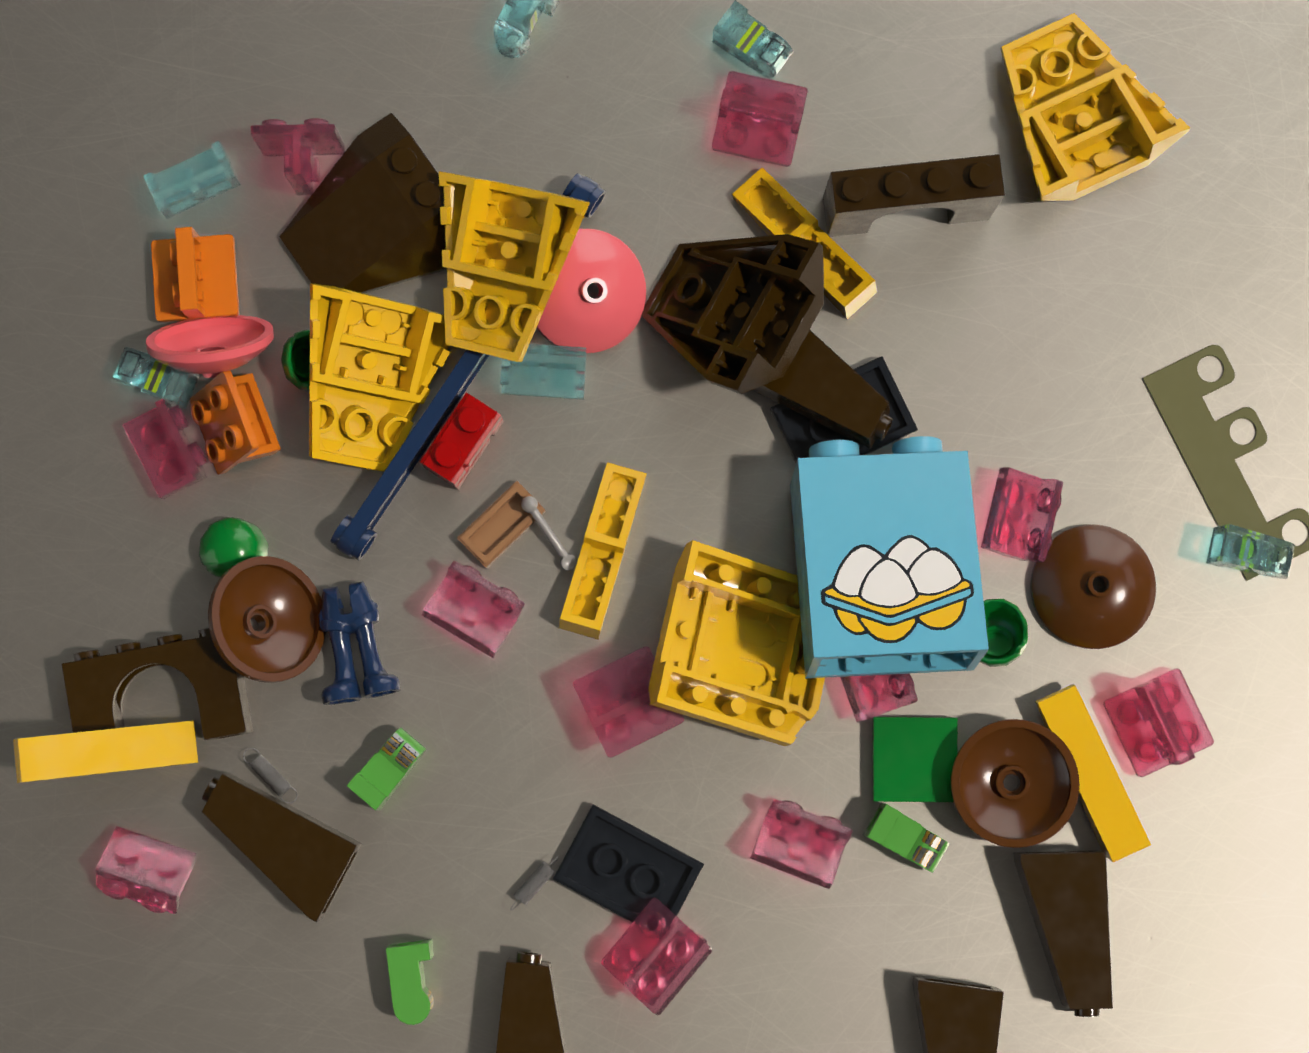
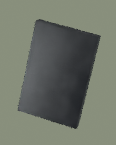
M883 356L853 369L889 402V417L893 418L885 438L882 441L876 438L871 449L857 443L860 455H868L918 431ZM779 403L770 408L795 463L798 458H809V448L814 444L829 440L853 441L789 409V407Z
M592 804L553 880L665 940L704 863Z

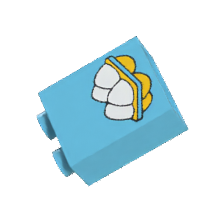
M917 436L899 440L892 445V454L860 455L859 445L849 440H829L811 446L809 448V458L797 459L790 483L805 679L974 670L989 648L968 451L943 452L942 441L930 436Z

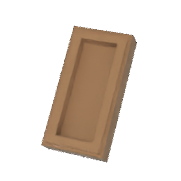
M518 481L457 537L486 569L536 522L531 513L525 512L522 509V500L532 495ZM538 503L537 509L543 515L546 513V510Z

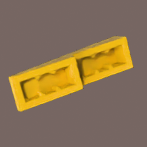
M761 167L732 193L733 199L768 236L790 234L818 242L823 246L824 295L846 319H849L877 293L875 279L819 227L818 220L764 168Z
M607 462L560 616V629L599 640L647 473Z
M1069 685L1036 700V705L1046 728L1062 739L1075 759L1080 784L1078 796L1101 851L1106 852V857L1110 861L1116 862L1150 846L1151 843L1076 685Z
M194 720L13 739L17 783L198 763Z

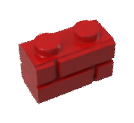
M466 392L420 463L425 469L459 490L491 442L489 437L495 436L503 424L504 420L501 414Z

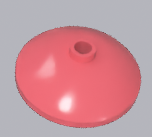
M579 229L537 325V330L541 335L557 347L575 353L601 352L616 346L628 337L638 324L646 301L644 273L631 249L620 239L607 232L596 229ZM591 283H595L599 288L598 296L594 299L589 297L587 293V288Z
M238 315L234 317L184 320L164 326L151 333L146 338V348L151 357L164 365L186 373L202 374L205 378H215L221 372L236 369L247 364L262 353L273 341L274 330L270 322L253 316Z

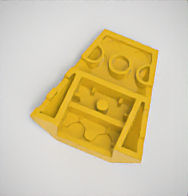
M1075 13L1001 47L1004 65L1041 201H1074L1148 166L1190 130V127L1181 118L1176 119L1165 108L1166 103L1155 92L1150 93L1136 79L1137 74L1127 64L1122 65L1110 54L1111 49Z
M439 171V186H443L444 207H440L441 225H445L446 250H442V267L447 268V288H443L445 345L515 362H522L590 202L521 186Z
M310 283L309 456L311 458L385 472L405 442L414 424L411 420L419 405L424 404L431 391L428 387L438 367H443L450 353L448 351L450 345H445L444 314L343 288Z

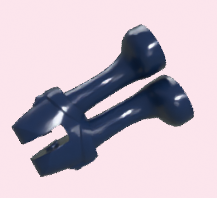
M363 581L349 584L350 607H352V612L349 614H344V605L337 586L325 588L322 592V609L318 614L319 625L322 632L329 633L335 660L334 682L325 687L321 694L323 705L343 704L362 700L352 657L350 634L352 633L356 635L362 660L365 698L381 697L401 690L398 677L388 674L382 666L374 632V624L379 622L380 617L378 605L371 599Z

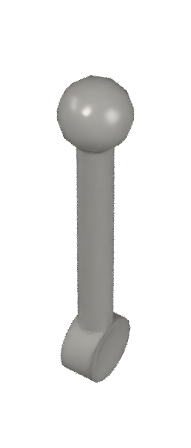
M532 496L525 497L521 503L522 509L525 512L531 513L561 557V567L567 571L574 570L577 564L576 557L566 552L537 509V500Z

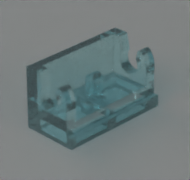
M217 141L211 144V149L157 174L150 172L143 175L158 210L166 219L241 185L221 142Z
M529 344L522 362L502 358L501 393L504 395L584 400L587 365L586 348Z

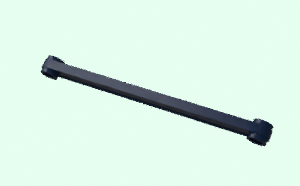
M579 173L572 178L563 192L564 196L590 202L585 213L587 218H590L595 213L606 194V191L600 187V184L587 176L583 177ZM470 350L465 351L354 517L347 515L335 530L331 543L336 545V549L350 558L354 557L358 561L364 557L377 536V532L373 530L490 355Z

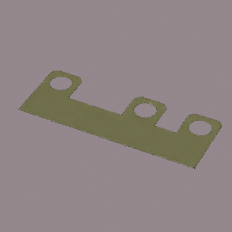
M1210 345L1144 377L1143 380L1236 561L1242 535L1255 538L1249 569L1240 568L1246 581L1266 572L1257 567L1260 566L1262 557V569L1270 570L1276 567L1279 550L1265 546L1263 556L1261 551H1263L1264 545L1281 549L1278 565L1309 551V536L1307 541L1300 546L1289 545L1282 536V529L1290 520L1302 521L1309 531V514L1306 510L1297 508L1267 523L1235 459L1263 446L1267 442V433L1256 412L1250 407L1241 408L1214 421L1203 396L1231 383L1235 378V372L1222 347ZM1206 356L1217 357L1223 364V375L1215 382H1207L1198 374V363ZM1237 419H1248L1254 424L1256 436L1251 443L1241 445L1234 442L1231 438L1230 427Z

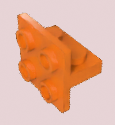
M193 227L175 228L176 238L153 240L151 242L155 316L159 322L234 317L239 315L235 238L231 234L199 236Z
M230 370L221 372L190 398L192 418L200 427L206 443V455L209 461L214 464L218 475L227 473L238 463L274 455L281 450L253 373L233 377Z

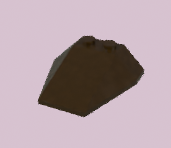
M390 113L355 138L279 237L312 284L334 286L355 292L368 293L447 270L446 267H442V250H446L445 225H441L440 207H444L443 186H439V174L411 134Z
M790 234L679 244L647 300L641 316L711 384L744 394L784 377L823 307V246L818 242Z

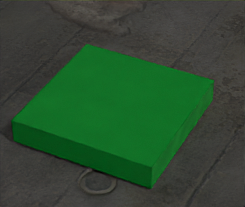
M872 717V801L953 802L950 780L952 766L958 753V718Z

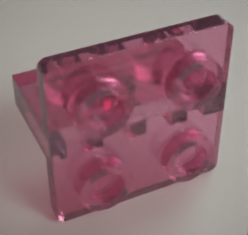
M730 71L720 101L712 149L784 167L791 166L808 93L807 88Z
M268 119L262 121V125L251 126V136L264 156H284V175L297 196L312 195L313 182H320L319 158L314 157V155H343L345 153V145L336 126L329 124V121L325 119H306L304 124L287 125V122L283 120Z
M648 646L638 649L573 682L578 697L609 758L625 752L684 722L682 714L650 705L649 682L655 658Z
M1178 668L1113 696L1103 703L1138 777H1144L1168 765H1181L1196 758L1194 753L1214 744V739L1181 670Z
M653 898L605 955L601 964L652 1013L660 1015L711 954L712 947L707 944L708 941L700 933L678 918L661 901Z

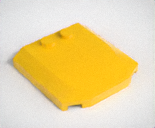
M692 540L685 545L675 567L649 682L650 705L778 745H791L797 738L795 735L806 721H810L819 710L825 678L805 679L797 575Z

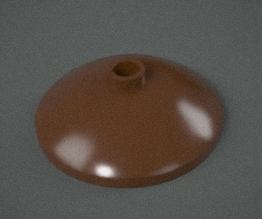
M1083 525L1062 532L1043 548L1032 570L1030 591L1033 606L1039 619L1054 636L1075 647L1103 649L1125 642L1143 627L1154 606L1156 579L1148 556L1140 545L1127 534L1103 525ZM1096 577H1100L1105 581L1106 587L1102 593L1095 591L1092 583Z
M259 556L241 561L229 568L220 577L212 591L208 607V624L213 643L224 661L233 670L248 679L264 683H276L298 676L308 669L317 658L323 646L326 633L321 631L318 614L322 609V599L317 588L302 570L283 559ZM251 618H254L258 624L257 631L252 628Z
M1008 719L990 723L972 734L964 742L955 757L950 780L954 805L965 824L981 838L1000 846L1012 848L1039 844L1059 832L1068 822L1076 807L1080 786L1075 759L1062 739L1040 724L1019 719ZM1009 774H1013L1018 780L1017 787L1011 791L1007 790L1003 784L1004 778Z

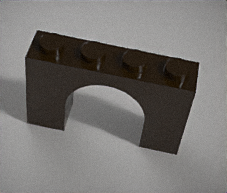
M1000 154L831 172L823 195L827 235L834 237L868 233L872 222L882 216L919 208H946L949 224L989 220L1005 196Z
M209 628L198 630L199 638L183 640L182 634L157 638V646L141 648V642L115 646V654L100 656L99 650L79 652L73 654V662L61 664L73 733L125 728L122 708L128 686L143 671L162 665L176 668L193 685L197 696L204 740H217L253 733V726L244 676L233 670L221 657L213 643Z

